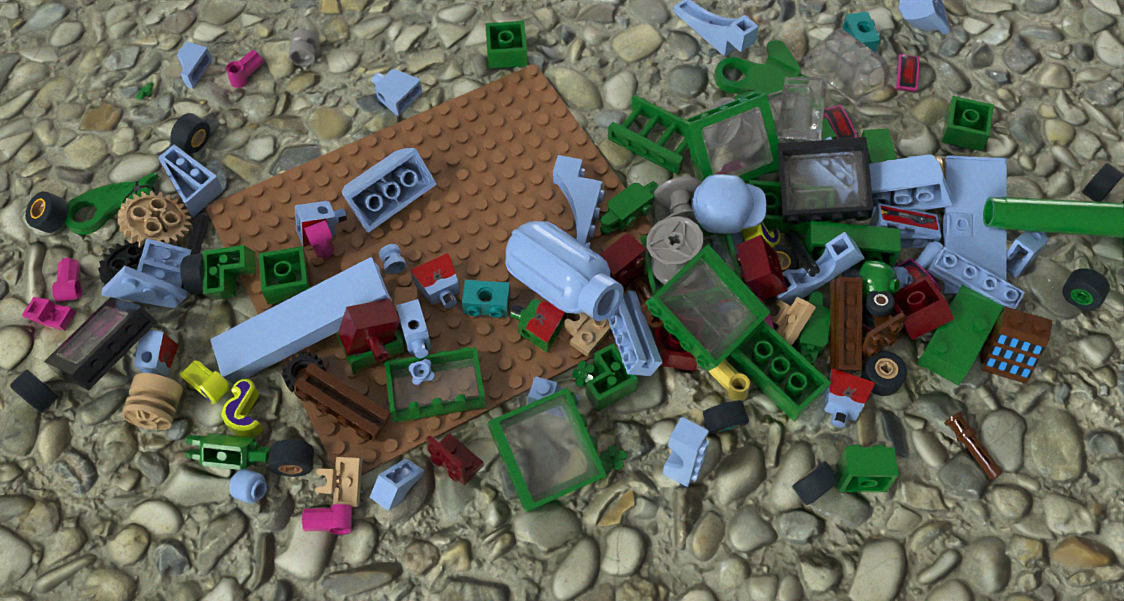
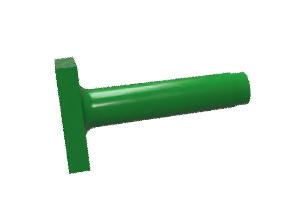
M988 197L984 205L983 221L986 227L1004 230L1122 238L1124 247V200L1121 203L1020 197Z

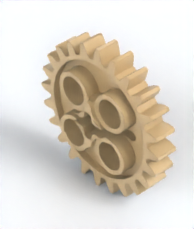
M150 191V195L141 192V197L133 194V200L127 198L126 204H121V210L118 211V225H120L119 231L124 232V238L131 237L130 243L138 241V247H142L147 238L177 246V241L183 243L184 237H188L191 228V216H189L188 210H184V204L178 205V198L170 200V194L162 197V192H159L158 196L154 195L153 191Z

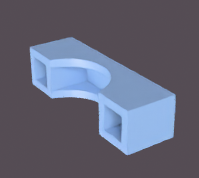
M843 232L825 244L826 248L823 255L815 261L820 268V272L815 274V277H810L804 268L797 270L787 269L784 271L783 275L788 291L777 295L778 299L792 306L797 297L801 299L863 260L864 256L855 241L846 232Z
M681 417L669 439L668 447L672 449V452L664 465L663 475L686 487L690 485L691 481L696 482L702 471L701 467L705 461L703 459L710 441L706 440L709 430Z

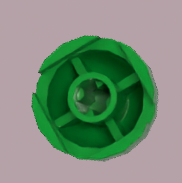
M867 260L863 264L859 276H863L862 303H865L871 291H887L892 296L898 292L900 281L890 265L876 260Z

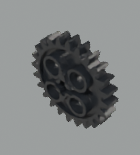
M124 240L125 245L116 243L117 249L109 248L110 254H103L104 260L99 261L101 267L98 270L104 286L124 266L137 270L145 244L142 247H138L139 242L129 243L127 240Z

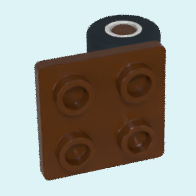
M871 291L866 298L865 306L862 310V320L866 325L875 329L866 335L862 346V360L867 357L872 358L885 346L891 347L898 341L899 332L904 326L903 322L906 315L903 312L895 317H892L890 314L895 301L893 296L887 291Z

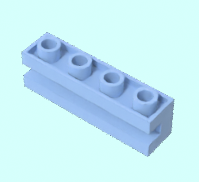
M945 246L936 254L927 270L930 274L958 290L964 285L1003 305L1002 311L1005 307L1016 309L1025 293Z
M628 290L616 311L608 318L627 374L652 376L661 365L662 360L645 315L641 311L635 291Z

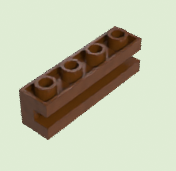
M838 277L837 279L830 280V370L832 368L839 371L862 370V278Z
M311 362L305 369L304 376L302 378L299 377L294 384L295 395L300 400L306 403L310 401L316 405L315 408L322 414L328 415L329 413L334 416L336 422L341 426L353 428L356 430L355 433L363 440L367 441L370 439L374 442L390 419L391 412Z

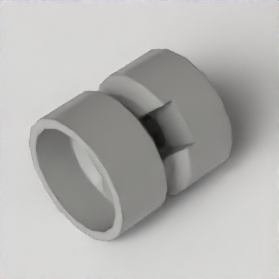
M307 29L295 30L291 36L289 59L297 66H310L315 60L317 37L312 31Z

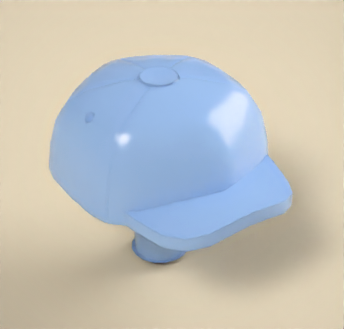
M709 175L694 191V197L692 198V209L697 221L707 232L738 233L742 229L755 227L762 223L766 214L764 192L756 186L744 183L736 175Z

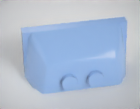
M899 0V11L913 28L925 31L939 30L943 35L950 32L943 0Z
M404 148L393 152L346 184L342 194L365 231L370 232L437 185L418 151L415 148Z
M933 155L912 156L869 164L873 213L878 203L915 211L952 206V196L940 164ZM856 182V183H855V186H854V195H855V197H856V199H857V201H858L857 182Z

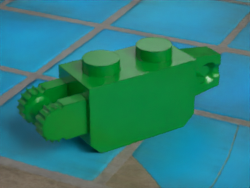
M655 181L645 186H642L640 183H632L609 200L608 212L601 217L600 232L604 235H609L617 229L622 232L627 227H632L643 215H648L653 209V202L655 201L654 191L659 185Z
M818 291L812 292L808 302L816 308L794 344H797L796 350L813 366L816 358L824 353L825 346L828 344L830 310L827 307H823V295Z
M208 433L206 436L190 435L185 437L186 444L200 446V449L185 451V457L200 460L202 466L241 470L247 469L250 465H256L257 462H267L270 456V448L257 446L258 443L252 437Z

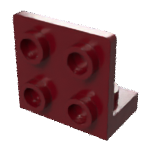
M450 433L440 442H437L430 435L426 438L430 460L437 467L443 466L447 470V475L454 482L459 480L465 485L484 466V462Z

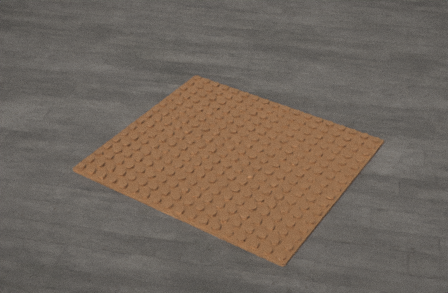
M532 64L206 207V211L225 248L245 245L256 252V273L239 275L258 315L280 304H267L261 290L258 253L302 246L296 231V205L328 201L333 211L343 208L347 216V221L336 223V234L331 239L334 248L331 257L327 259L317 257L313 246L308 245L304 247L308 258L311 287L372 257L373 261L380 268V274L394 306L395 287H416L412 281L411 269L447 253L450 255L460 290L459 294L454 296L457 301L456 305L448 309L444 307L442 302L431 305L418 289V300L432 347L428 351V355L436 354L440 351L460 350L464 347H477L486 408L393 423L390 413V419L373 442L370 439L366 441L360 438L353 428L341 426L336 422V418L329 413L328 415L322 414L315 408L316 405L310 401L306 403L301 400L334 468L336 467V457L362 458V476L427 443L426 438L429 435L435 439L529 391L535 376L551 380L578 366L580 361L592 359L594 353L612 343L617 346L611 329L591 355L587 357L570 345V340L573 336L562 327L547 353L518 333L519 320L510 317L515 305L526 309L532 299L548 302L508 271L505 264V252L507 243L512 236L511 232L527 222L543 221L554 224L573 238H577L573 211L562 190L557 184H553V169L558 155L581 159L582 168L585 169L584 178L602 181V190L605 191L603 203L598 205L601 208L599 219L594 220L593 225H596L594 237H590L588 243H591V250L599 255L627 232L641 244L640 237L648 235L653 227L646 216L643 215L632 227H627L622 232L619 229L613 233L611 232L609 235H604L600 232L601 217L608 212V201L626 188L537 65ZM404 148H415L437 185L370 232L365 231L342 194L344 186L393 152ZM389 244H397L399 246L401 257L406 262V268L400 273L393 275L386 273L383 266L384 262L379 257L380 249ZM645 262L644 274L641 278L645 282L647 288L649 289L652 295L651 285ZM465 280L510 283L508 317L494 318L487 315L474 317L463 314L462 298ZM631 283L628 285L627 289L623 292V296L625 295V293H626L628 290L634 291L633 288L631 287ZM691 283L687 286L677 287L667 298L699 290L694 283ZM484 299L482 301L487 302L490 301V299ZM686 310L674 311L673 314L678 315ZM567 313V319L577 321L574 313ZM416 321L409 323L410 328L417 326ZM399 322V325H398V327H397V331H398V332H399V331H402V327H401V323H400V322ZM335 333L301 350L303 355H306V351H309L311 355L313 353L317 354L318 358H321L327 373L389 412L385 362L395 358L405 359L415 356L409 355L407 345L403 344L404 354L399 353L362 368L353 375ZM287 358L281 360L282 364L285 366H287L285 363ZM474 366L434 372L435 377L432 381L426 380L420 385H415L412 382L413 376L394 379L397 407H409L411 402H418L419 405L433 403L435 398H441L442 401L453 400L459 394H464L465 397L477 396L478 390ZM302 368L296 373L297 379L304 376L306 368Z

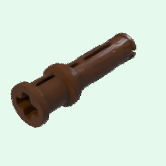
M642 278L634 279L631 287L642 304L641 311L646 316L648 324L651 327L662 326L664 323L650 313L648 305L645 303L652 296Z
M960 411L948 418L944 424L949 426L955 433L958 443H964L991 481L1000 476L1003 470L1000 469L975 436L977 434L975 428L969 426L963 418V412Z

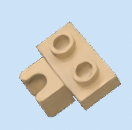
M798 297L792 306L778 301L779 313L775 316L770 315L772 323L778 326L776 332L791 346L816 308L811 303Z
M586 313L575 314L577 321L565 319L563 327L566 332L573 336L570 340V345L589 357L611 331L609 320L607 318L604 321H596Z
M336 457L335 469L318 468L316 470L318 475H324L327 479L325 486L315 488L316 493H334L333 505L346 504L352 507H359L362 458Z

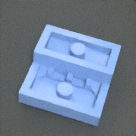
M147 238L137 271L181 288L180 265L182 259L191 254V250Z

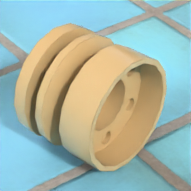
M139 373L133 378L129 391L131 396L126 399V406H124L121 416L139 427L152 430L170 429L176 413L174 407L178 406L183 388L179 383L165 376Z

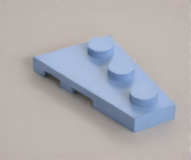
M124 266L102 288L101 296L176 308L186 298L187 291Z

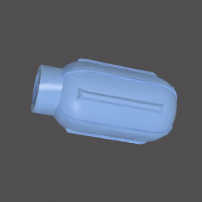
M527 222L511 232L512 236L506 246L505 264L508 271L515 278L566 313H586L596 321H604L616 311L623 298L624 289L620 283L610 277L609 266L600 255L549 222Z

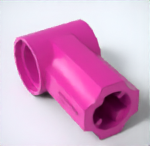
M252 50L239 61L227 64L226 72L231 86L235 88L244 87L248 82L247 77L264 63L263 58L258 52Z
M326 220L304 228L316 256L323 259L331 257L334 251L331 241L333 238Z
M62 258L58 262L57 282H54L52 285V293L56 302L81 299L82 288L79 282L80 263L78 260Z
M335 504L331 508L304 509L302 513L303 531H329L338 535L349 534L351 532L353 507L346 504Z

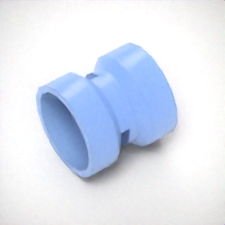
M389 244L380 249L379 257L384 262L383 266L387 274H397L406 268V262L401 257V250L397 244Z

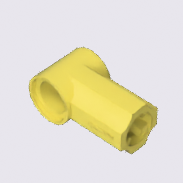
M726 359L716 368L708 371L726 389L732 401L746 400L750 381L746 375L738 373ZM735 386H741L743 389H742V390H738V389H735L734 387H735Z

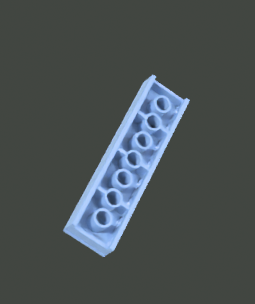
M370 257L210 339L223 378L235 384L238 380L246 379L338 332L346 307L389 299L390 296L380 274V268L373 261V258Z

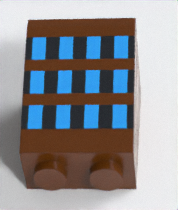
M1005 307L987 337L981 371L1027 384L1049 342L1053 320Z

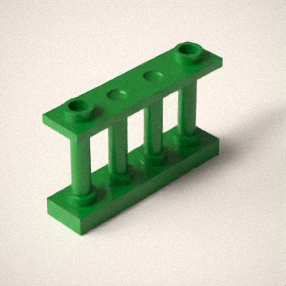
M633 95L631 102L632 112L622 125L615 122L609 125L608 140L678 175L683 165L684 157L681 155L688 147L681 122L684 119L648 102L644 98ZM639 115L650 119L639 134L629 130ZM658 123L667 129L657 143L646 139V137ZM676 132L685 138L676 150L672 152L664 148V145Z

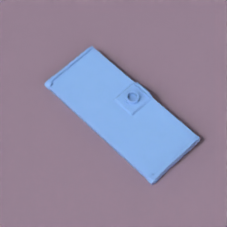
M946 156L945 181L953 201L952 206L945 207L943 218L944 246L1006 281L1007 230L986 227L983 221V209L988 197H1007V158ZM944 282V294L956 295L959 290Z

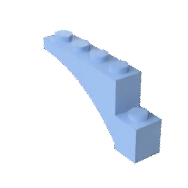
M682 0L673 6V12L724 57L735 49L742 52L756 42L759 26L746 15L740 18L722 17L703 9L692 0Z
M558 155L553 169V184H557L562 190L573 211L577 230L576 240L590 248L591 243H588L590 237H594L596 225H593L594 220L599 219L601 208L598 205L603 203L605 191L602 190V181L584 178L585 169L582 168L581 159Z

